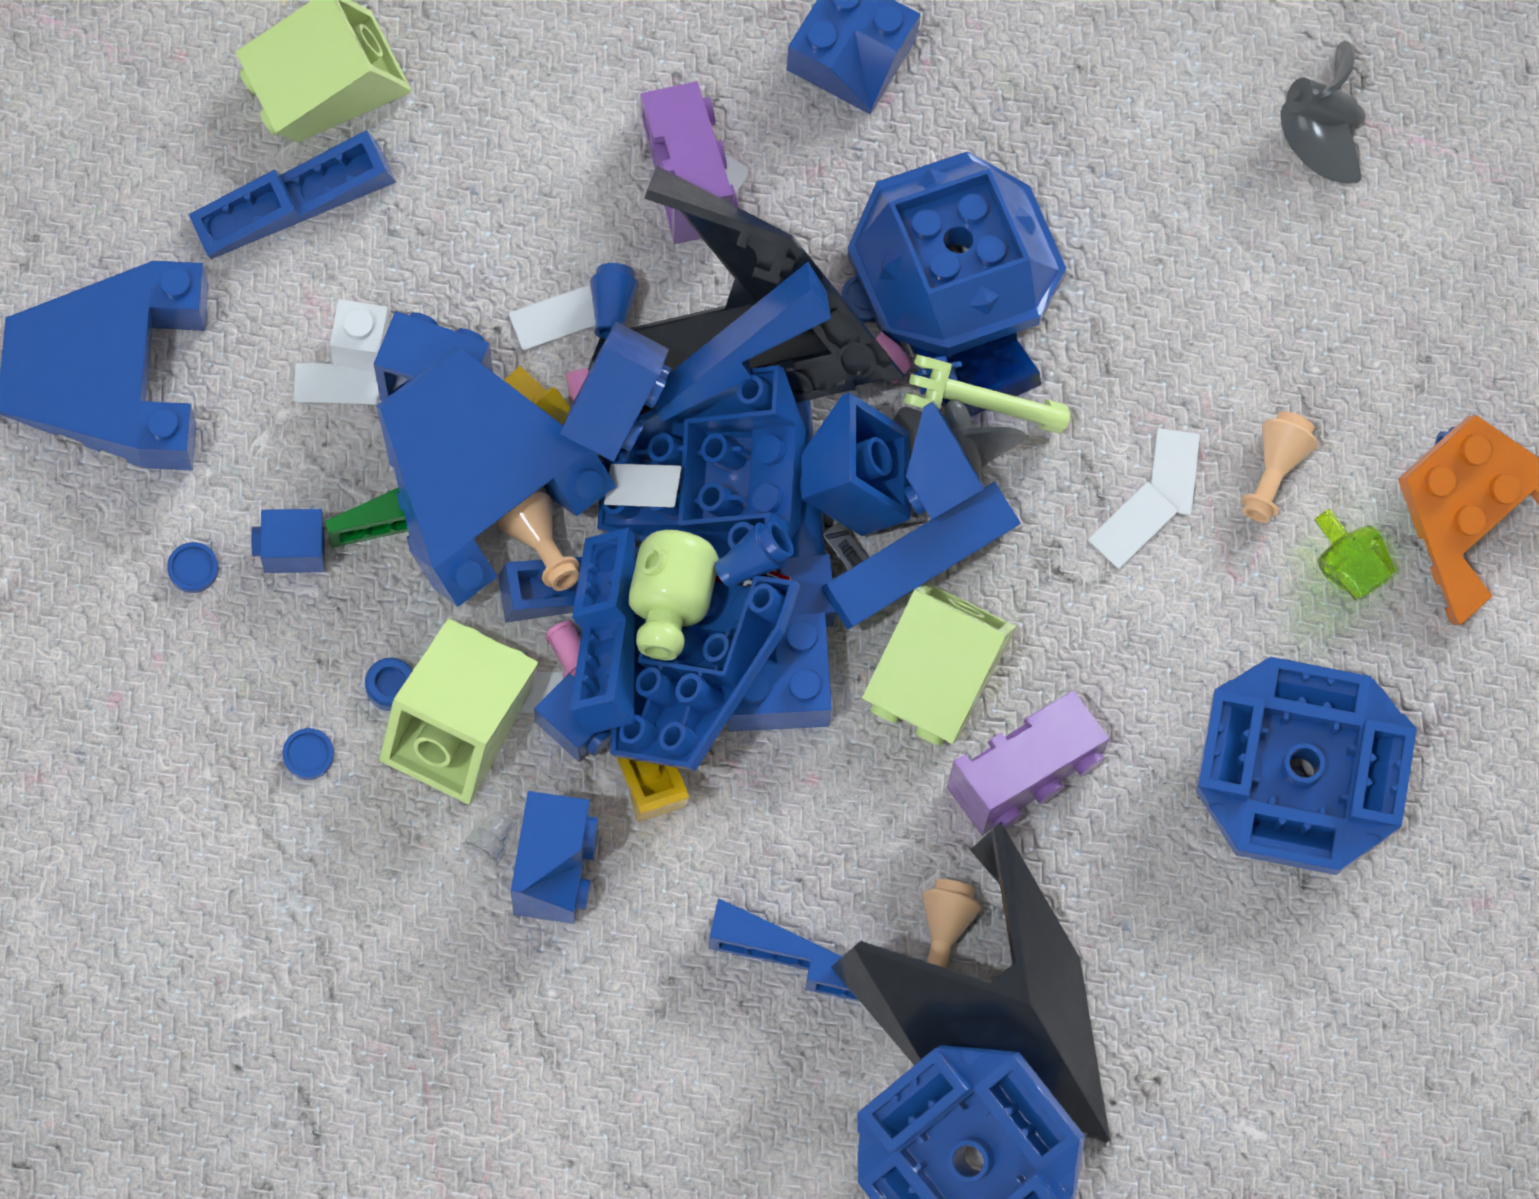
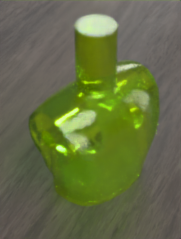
M1327 509L1314 519L1331 543L1317 560L1319 568L1330 582L1345 590L1354 601L1360 600L1397 573L1383 538L1373 526L1366 525L1348 533L1331 509Z

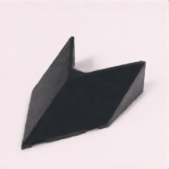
M656 166L644 199L679 210L734 277L727 303L724 306L630 328L669 349L664 365L671 368L670 372L808 262L827 291L831 319L750 358V368L777 365L784 368L796 403L855 390L856 386L880 380L889 382L904 378L903 372L793 235ZM599 338V341L597 343V346L595 348L594 354L588 367L589 371L600 349L602 348L605 339Z
M1000 822L970 849L1000 885L1012 965L992 982L981 980L864 941L858 942L831 968L913 1065L917 1064L932 1050L941 1045L1019 1052L1082 1132L1088 1133V1137L1107 1143L1110 1141L1081 960L1002 822Z

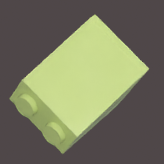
M312 0L235 51L243 67L239 71L241 79L245 86L253 94L257 95L263 107L260 110V116L265 126L272 134H279L297 143L399 99L412 91L372 11L351 0Z
M926 582L914 589L862 699L871 703L870 711L882 719L897 723L898 719L901 718L917 726L915 734L930 743L942 746L944 741L953 744L959 739L1017 626Z
M448 618L393 700L379 761L470 805L531 692L539 662L517 649L509 648L481 634L472 627L464 626Z

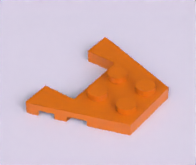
M1478 415L1467 416L1398 478L1419 539H1424L1433 564L1430 567V571L1435 584L1441 586L1448 606L1444 609L1452 625L1464 623L1492 597V594L1463 558V554L1529 494L1539 505V458Z

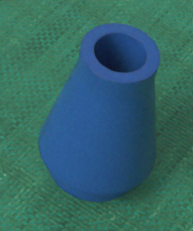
M620 263L602 264L596 268V274L590 278L595 318L594 333L599 338L605 340L615 321L625 326L639 287V283L635 279L634 270Z
M770 521L765 525L757 523L723 558L715 562V569L721 581L727 587L733 588L741 582L754 578L755 575L761 576L784 568L787 564V559L794 554L793 545L787 533L776 522Z

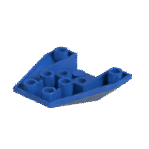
M779 365L750 368V379L665 421L661 420L656 408L639 415L636 421L644 425L631 451L621 447L614 462L602 456V464L608 474L611 464L681 466L675 506L605 505L604 495L599 499L597 529L612 532L629 527L635 534V541L642 542L647 536L660 530L689 532L707 540L717 551L718 560L723 558L757 523L765 525L770 521H774L784 529L791 540L799 530L801 522L802 499L799 481L801 478V454L805 450L806 429L784 368Z
M757 575L754 576L751 587L736 585L733 588H729L724 583L715 582L707 615L700 622L692 626L682 627L684 648L681 654L673 660L654 659L639 651L636 644V636L639 628L646 623V619L634 612V723L611 729L610 754L624 759L696 771L784 635L800 584L793 580Z

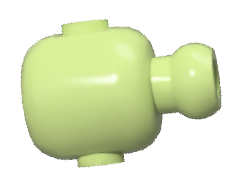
M660 530L647 536L641 543L628 602L631 609L637 615L646 619V623L637 632L636 644L639 651L648 657L659 660H673L677 658L684 648L682 627L692 626L700 622L707 615L717 575L715 562L718 561V555L713 546L702 537L679 530Z

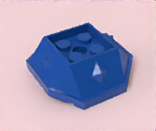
M968 151L877 181L848 245L847 252L848 259L855 275L858 277L879 332L882 331L896 343L901 344L905 342L922 350L943 356H950L1038 326L1066 274L1064 261L1030 185ZM959 244L969 250L963 253H954L948 250L947 247Z
M1269 657L1214 690L1196 793L1236 856L1338 875L1397 833L1401 828L1417 728L1404 713H1400L1389 696L1371 676ZM1293 759L1306 760L1313 767L1314 775L1307 778L1296 775L1290 767V761Z
M941 1045L932 1050L857 1112V1133H859L858 1184L870 1199H1076L1085 1135L1019 1052ZM966 1146H972L981 1153L983 1158L981 1170L973 1169L967 1164L964 1157Z

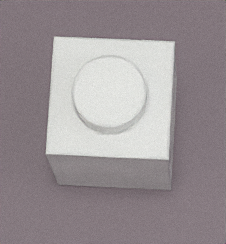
M342 299L338 300L329 344L333 366L375 372L373 363L390 325L388 307Z

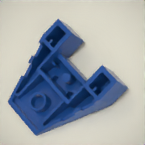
M150 261L6 317L0 368V415L55 436L60 434L79 441L85 447L100 452L103 450L127 460V463L141 468L193 471L197 423L191 404L146 401L152 328L205 331L209 285L203 263Z
M458 346L454 347L376 406L389 464L394 468L399 492L396 493L399 507L404 512L409 536H406L409 551L433 589L457 607L498 577L474 538L544 486L553 501L575 516H578L616 487L595 452L560 435L562 424Z

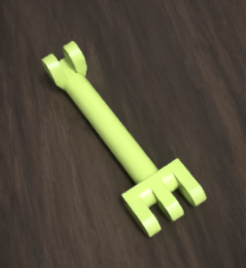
M916 354L914 364L920 368L932 369L931 376L926 378L911 374L909 384L927 388L925 397H922L915 393H906L903 403L924 408L925 405L935 401L940 410L943 398L955 399L964 404L1039 423L1037 428L1058 434L1064 431L1069 424L1070 411L1065 404L1045 399L1044 404L949 379L951 363Z

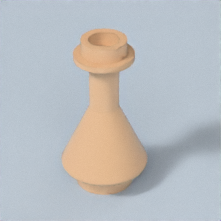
M1281 411L1277 414L1276 419H1268L1262 424L1265 470L1255 493L1244 494L1241 498V502L1244 505L1242 513L1248 518L1260 523H1268L1271 517H1276L1279 513V508L1273 503V499L1283 476L1317 449L1318 442L1312 434L1315 427L1305 417L1293 412Z
M536 491L498 520V527L503 533L536 550L546 566L542 574V581L546 586L552 587L555 591H563L569 589L578 581L579 562L574 557H563L553 541L552 499L547 493Z
M937 879L934 889H929L922 893L932 941L927 962L947 968L951 947L982 910L981 904L974 899L976 891L974 887L956 880Z

